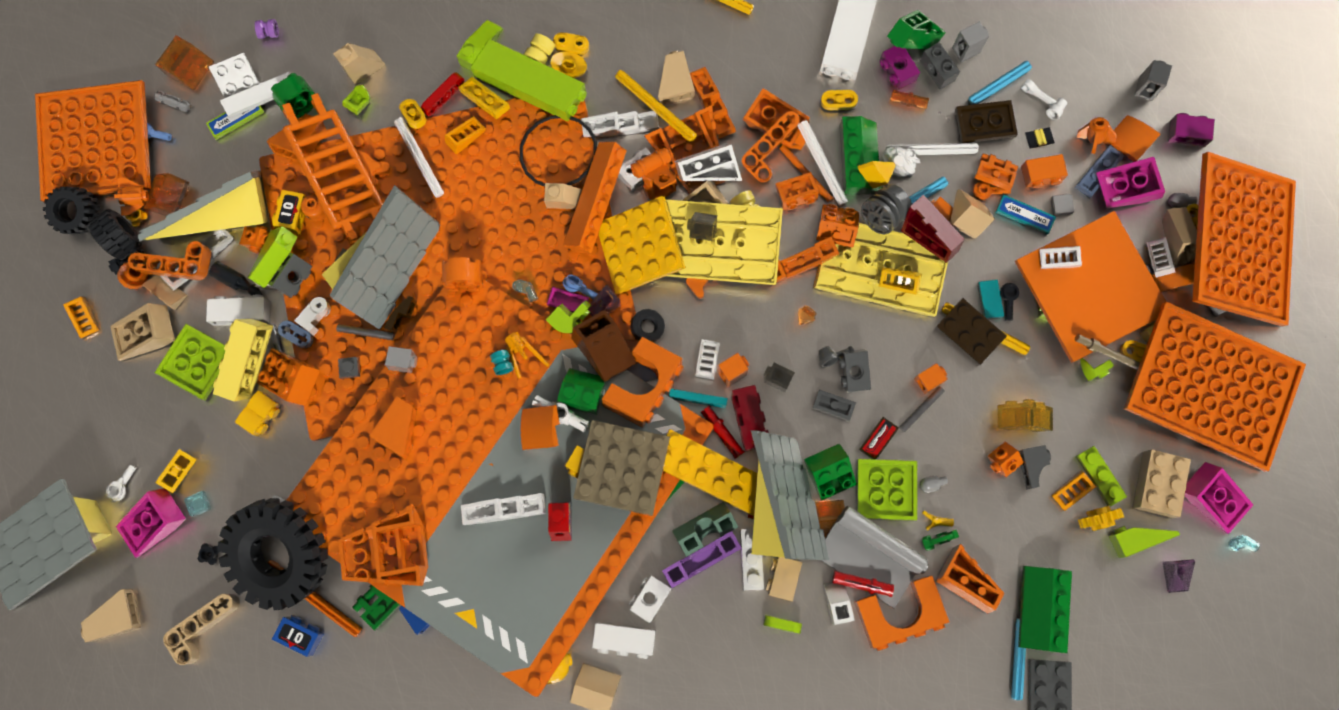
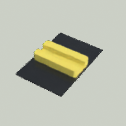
M1050 127L1025 132L1030 149L1055 143Z

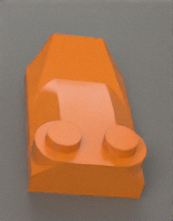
M763 88L743 117V121L746 122L748 127L758 129L765 134L788 111L797 113L800 117V122L807 120L809 123L810 117ZM795 115L793 117L788 116V122L785 125L783 122L780 123L787 132L789 131L787 126L790 123L793 125L796 123L794 120L796 118ZM797 127L781 144L790 149L801 150L806 142ZM776 128L773 131V137L775 139L782 137L783 131L780 128Z

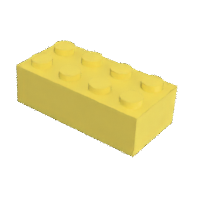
M255 319L234 320L230 326L231 334L229 340L224 347V358L219 364V375L213 384L214 395L234 402L250 399L253 396L273 325Z

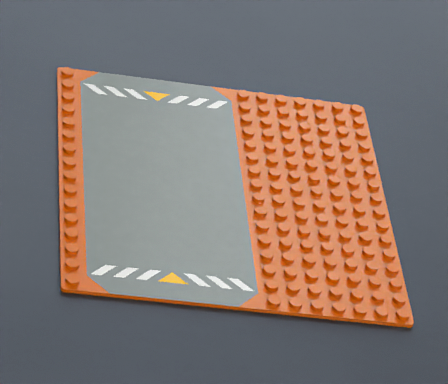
M481 278V286L478 287V291H467L466 288L459 289L457 292L448 291L447 287L442 288L399 347L412 349L416 354L417 365L413 368L412 373L392 371L386 366L383 368L287 498V501L294 503L293 511L301 507L308 513L304 519L305 522L312 518L319 527L312 531L313 534L322 533L325 539V543L320 545L319 548L327 549L328 555L339 563V539L361 528H366L378 520H383L389 517L390 514L396 511L399 512L413 504L424 526L428 570L423 586L368 583L532 696L538 697L680 481V479L664 471L662 472L653 516L573 499L578 479L568 474L569 470L566 469L565 465L577 445L585 449L592 420L664 436L671 429L701 445L704 444L713 430V424L666 394L663 395L664 400L659 408L656 407L653 411L654 416L649 424L646 423L643 428L603 407L602 398L612 383L636 395L646 394L655 388L633 373L625 370L606 381L597 415L568 408L574 411L575 415L589 421L588 427H585V432L571 425L559 424L555 426L559 446L522 450V410L534 408L531 405L533 400H536L534 399L536 395L551 403L553 401L558 403L557 399L562 381L569 368L595 375L599 374L574 343L571 334L557 331L546 321V318ZM518 332L520 337H524L549 363V366L547 367L524 345L523 350L528 357L527 360L522 357L520 352L515 353L513 351L521 378H517L515 370L504 375H495L493 369L495 365L491 362L490 355L496 351L507 350L506 337ZM396 397L401 399L406 397L414 403L413 407L417 410L407 460L401 458L369 436ZM558 410V417H563L566 411ZM544 494L546 514L481 524H462L461 505L496 498L504 499L514 496ZM571 502L572 541H551L548 531V503Z

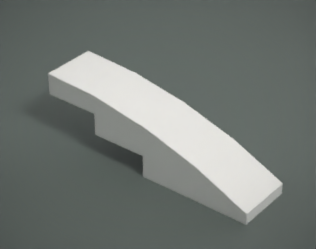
M637 111L623 114L612 112L581 119L591 128L594 137L630 135L659 129L658 116L654 111L639 114ZM582 126L583 136L591 137L588 130Z
M225 229L214 230L199 239L198 242L211 249V262L233 240V237ZM161 276L173 291L189 280Z
M538 493L504 499L496 498L461 505L462 524H481L546 514L544 494Z

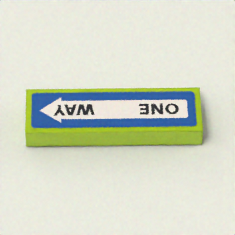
M261 105L231 118L224 112L207 122L206 125L214 138L218 140L265 112Z

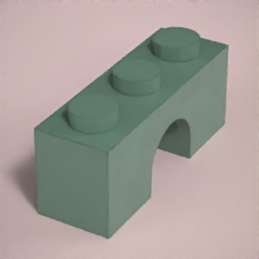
M722 502L672 530L683 552L688 556L704 547L702 540L708 534L719 533L722 537L738 528V525L728 507Z

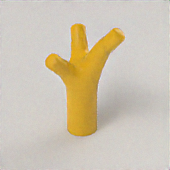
M925 510L922 512L932 521L926 527L927 530L936 526L953 527L954 525L953 519L937 517L927 513Z

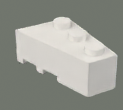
M728 143L674 161L679 178L683 181H742L732 145Z

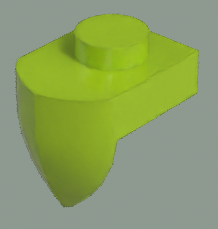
M355 86L354 90L342 101V106L357 116L370 101V96L365 86Z
M1080 359L1083 374L1088 381L1097 376L1100 379L1110 373L1109 369L1114 366L1111 360H1108L1093 369L1085 359Z

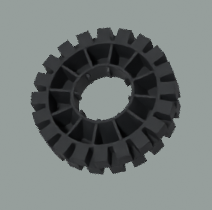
M269 498L266 501L261 499L235 512L225 522L227 525L222 527L219 536L224 539L218 542V552L226 553L218 558L220 567L231 568V570L224 573L227 582L229 583L237 579L238 583L232 589L238 595L248 591L245 601L252 605L259 601V608L266 610L273 607V610H283L302 601L320 586L323 581L321 577L326 574L328 566L322 563L328 559V551L325 548H319L320 545L325 543L322 533L314 535L312 532L319 527L313 518L305 522L304 519L308 514L305 510L299 507L293 511L294 503L287 500L280 503L279 498ZM263 536H274L284 544L289 555L287 570L275 569L264 559L261 551Z

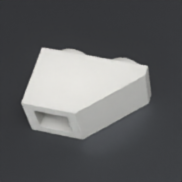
M833 583L823 584L831 623L836 625L855 621L845 586Z

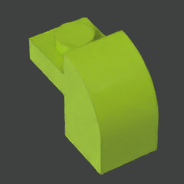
M585 300L573 313L561 304L551 313L546 321L559 332L572 333L573 327L582 323L579 318L583 320L590 313L588 309L591 307V304Z

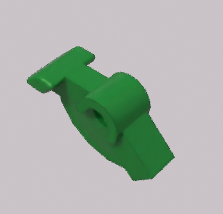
M957 529L950 532L945 531L937 534V537L932 539L930 535L922 538L925 550L929 551L935 549L934 544L939 543L941 545L950 542L952 539L958 538L959 535Z

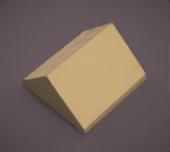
M958 189L950 224L957 230L975 239L995 218L984 203Z
M583 663L574 685L570 703L590 710H610L621 676Z

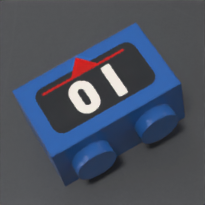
M291 615V617L282 618L272 640L309 657L314 655L324 633L319 631L320 628L310 623L306 625L302 623L301 618Z

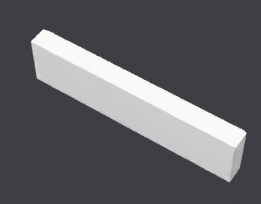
M287 72L220 100L228 117H234L272 101V86L287 78L290 73Z

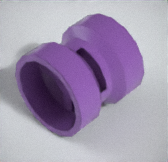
M269 19L267 22L263 20L255 21V32L258 39H265L267 36L278 38L279 29L275 19Z

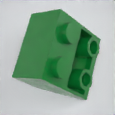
M840 444L804 459L809 476L821 500L857 485L849 456Z

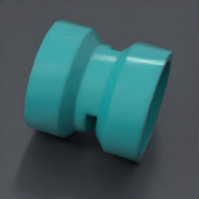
M508 350L496 351L490 355L491 362L495 365L493 368L495 375H504L514 370L512 363L509 362L510 354Z

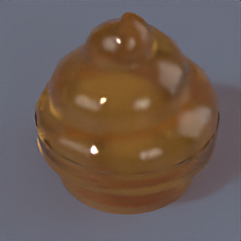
M804 305L798 311L799 324L803 325L814 322L817 313L809 306Z

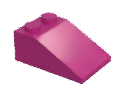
M1154 157L1096 172L1106 208L1146 203L1161 199L1165 193Z
M1205 462L1187 482L1185 490L1187 500L1227 534L1234 529L1253 506L1252 502L1222 467Z
M162 488L146 492L118 523L116 528L134 557L137 558L174 532L186 518L168 490Z

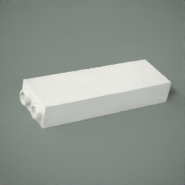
M839 0L820 72H824V74L829 76H840L845 80L856 79L877 0Z

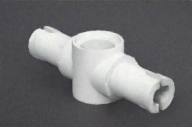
M536 395L534 398L536 400L532 402V407L556 405L557 411H566L565 415L559 418L560 424L571 425L582 432H585V427L589 425L588 420L575 415V412L568 409L563 403H556L554 401L551 403L539 395Z

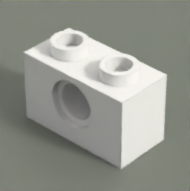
M652 575L650 578L646 577L640 586L643 590L639 596L635 594L629 603L632 606L630 611L651 623L672 589ZM647 592H651L655 596V601L652 604H647L644 601V595Z

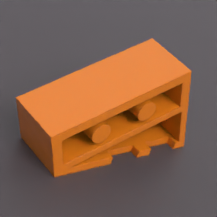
M961 544L957 545L952 549L936 582L987 614L996 611L1005 593L988 574L983 572L977 565L976 560L972 559L964 550L965 548Z

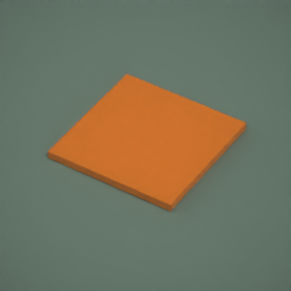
M138 80L35 94L40 201L44 202L45 199H48L47 195L53 193L52 190L63 186L87 189V192L94 194L93 196L116 194L118 190L122 189L118 188L117 178H127L143 186L145 190L151 189L144 81Z
M1115 211L1015 261L1071 363L1093 352L1087 349L1085 345L1075 341L1077 334L1089 339L1093 338L1100 341L1101 345L1106 346L1156 320L1162 303L1166 302ZM1080 246L1081 267L1041 269L1040 249ZM1054 253V263H1058L1057 253ZM1061 253L1062 263L1066 262L1065 253ZM1069 253L1070 262H1074L1073 253ZM1046 254V264H1050V254Z

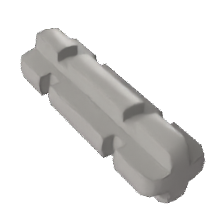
M157 91L154 94L155 100L176 109L179 108V110L184 112L190 109L188 101H181L180 98L162 91Z

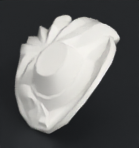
M892 146L883 153V162L895 163L893 173L897 176L912 177L916 172V163H921L920 159L910 149Z

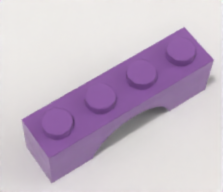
M731 531L665 568L662 572L671 588H674L742 548Z

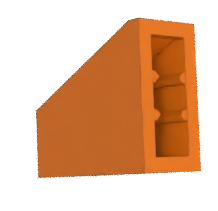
M305 114L297 120L300 121L312 116ZM321 121L292 132L296 140L327 129L324 122ZM283 129L267 140L273 153L299 162ZM320 141L300 147L304 156L310 155Z
M396 397L369 436L401 458L407 460L417 410L413 407L414 403L406 397L403 399Z

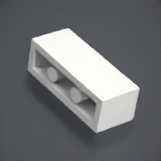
M241 295L233 296V298L215 296L214 299H207L206 322L213 326L231 325L235 319H255L270 324L271 302L263 295H252V298H245V296Z
M741 529L740 546L742 548L743 590H764L762 555L751 554L753 529Z
M595 623L592 648H596L597 653L608 654L609 650L617 651L616 655L628 656L629 653H635L637 658L648 659L649 655L653 656L656 630Z

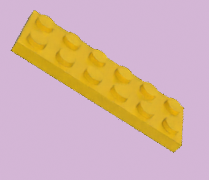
M669 429L666 436L670 437L663 471L754 516L758 473Z

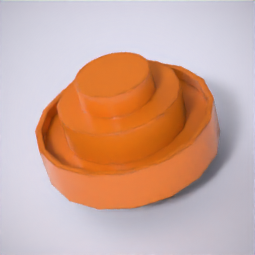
M127 262L119 268L117 278L124 287L139 289L147 281L148 274L130 268Z

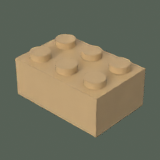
M1153 449L1144 451L1142 453L1132 509L1170 519L1181 517L1191 459Z

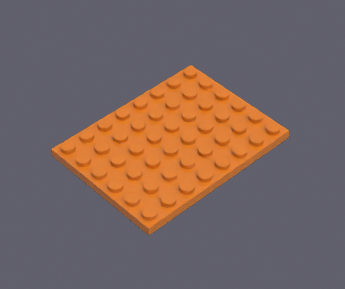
M1211 152L1202 154L1192 302L1282 327L1289 325L1295 180Z
M1163 302L1123 409L1257 469L1268 472L1306 364L1169 302Z

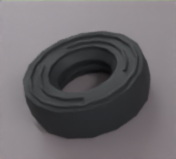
M643 309L634 315L630 327L633 336L640 341L644 337L651 342H655L663 335L665 323L662 316L655 310ZM648 319L653 322V332L646 333L642 330L641 322Z

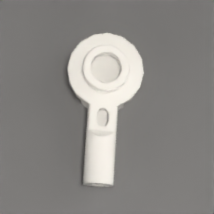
M129 465L117 482L113 481L112 484L107 486L105 493L109 500L116 502L125 497V485L136 470L135 467Z

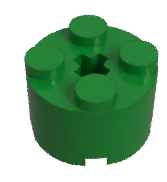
M296 73L289 74L287 78L274 84L271 88L273 100L282 112L284 110L282 105L290 103L297 118L308 114L314 108L311 103V95L315 94L305 79L297 76Z

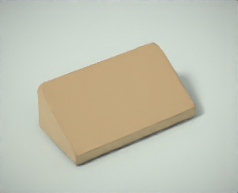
M155 275L142 285L174 310L188 296L179 288L173 291L160 275Z

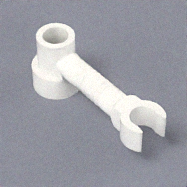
M1027 79L1021 89L1046 102L1049 105V108L1046 110L1047 116L1053 120H1058L1063 114L1067 101L1063 98L1054 100L1038 89L1032 80Z

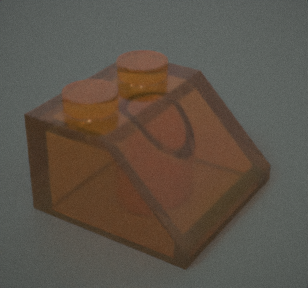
M170 173L155 175L151 189L148 192L149 201H146L142 209L165 216L182 209L183 205L181 203L183 198L189 192V182Z

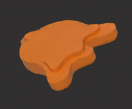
M357 151L376 187L378 180L375 176L387 173L390 170L389 164L387 162L375 161L365 152ZM341 152L336 156L337 163L351 159L349 152ZM356 165L338 171L341 180L360 174ZM364 181L350 186L354 189L355 195L368 190Z

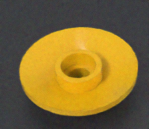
M567 51L556 53L550 62L551 68L572 78L584 75L587 69L586 61L580 55Z

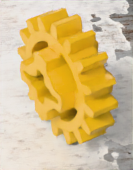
M1109 505L1087 511V517L1078 519L1081 529L1091 527L1092 531L1116 525L1115 520L1124 518L1121 508L1111 510Z

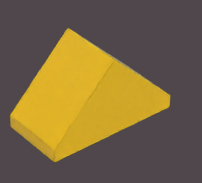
M871 161L859 165L858 170L872 189L889 183L895 163Z

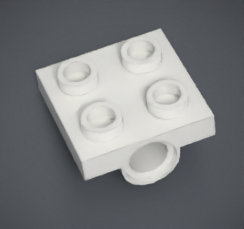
M244 52L209 66L224 98L260 84Z

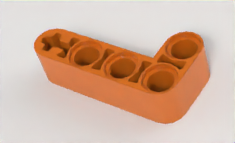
M794 111L786 112L742 157L743 166L759 182L771 180L773 171L764 160L800 124V117ZM795 115L796 118L794 120L796 123L794 125L790 123L787 126L789 128L787 132L780 123L783 122L785 125L788 122L787 117ZM776 128H780L783 131L780 139L773 137V131ZM762 142L769 144V150L765 153L761 152L759 148ZM749 155H753L756 158V163L753 166H749L746 163V158ZM763 168L769 172L767 179H762L759 176V172Z
M193 241L186 248L185 258L133 253L128 258V265L130 268L144 274L203 280L208 274L211 249L198 241Z

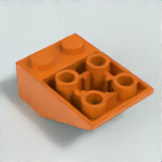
M271 348L266 356L263 369L259 373L257 383L285 401L306 406L320 370L306 362Z

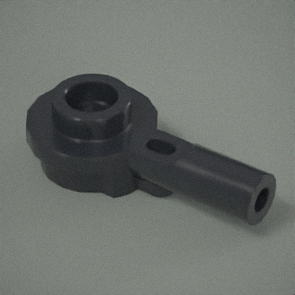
M1006 283L1000 289V295L1006 301V321H1013V301L1018 298L1020 293L1019 288L1014 283Z

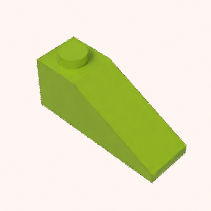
M486 20L465 41L456 57L460 66L472 71L471 66L489 39L496 42L503 28Z
M283 226L270 231L247 278L265 288L291 252L297 236Z
M1121 526L1114 529V534L1109 535V538L1118 558H1125L1179 536L1180 533L1179 531L1135 527L1126 528Z

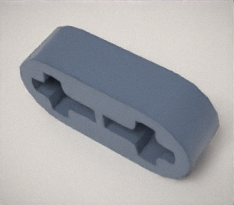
M283 321L279 324V334L300 348L306 349L313 344V336L293 322ZM285 327H290L294 331L293 335L284 330ZM298 335H301L308 339L307 342H302L299 338H297Z

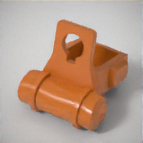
M665 147L655 150L653 153L640 160H636L635 163L630 165L632 174L636 178L642 177L645 195L650 200L660 196L667 197L676 191L677 180L674 173L670 171L668 164L671 162V155Z

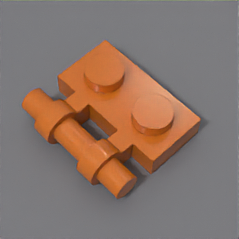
M983 153L974 178L1010 191L1014 184L1018 166L1012 164V161H1004L996 158L993 154L987 155Z

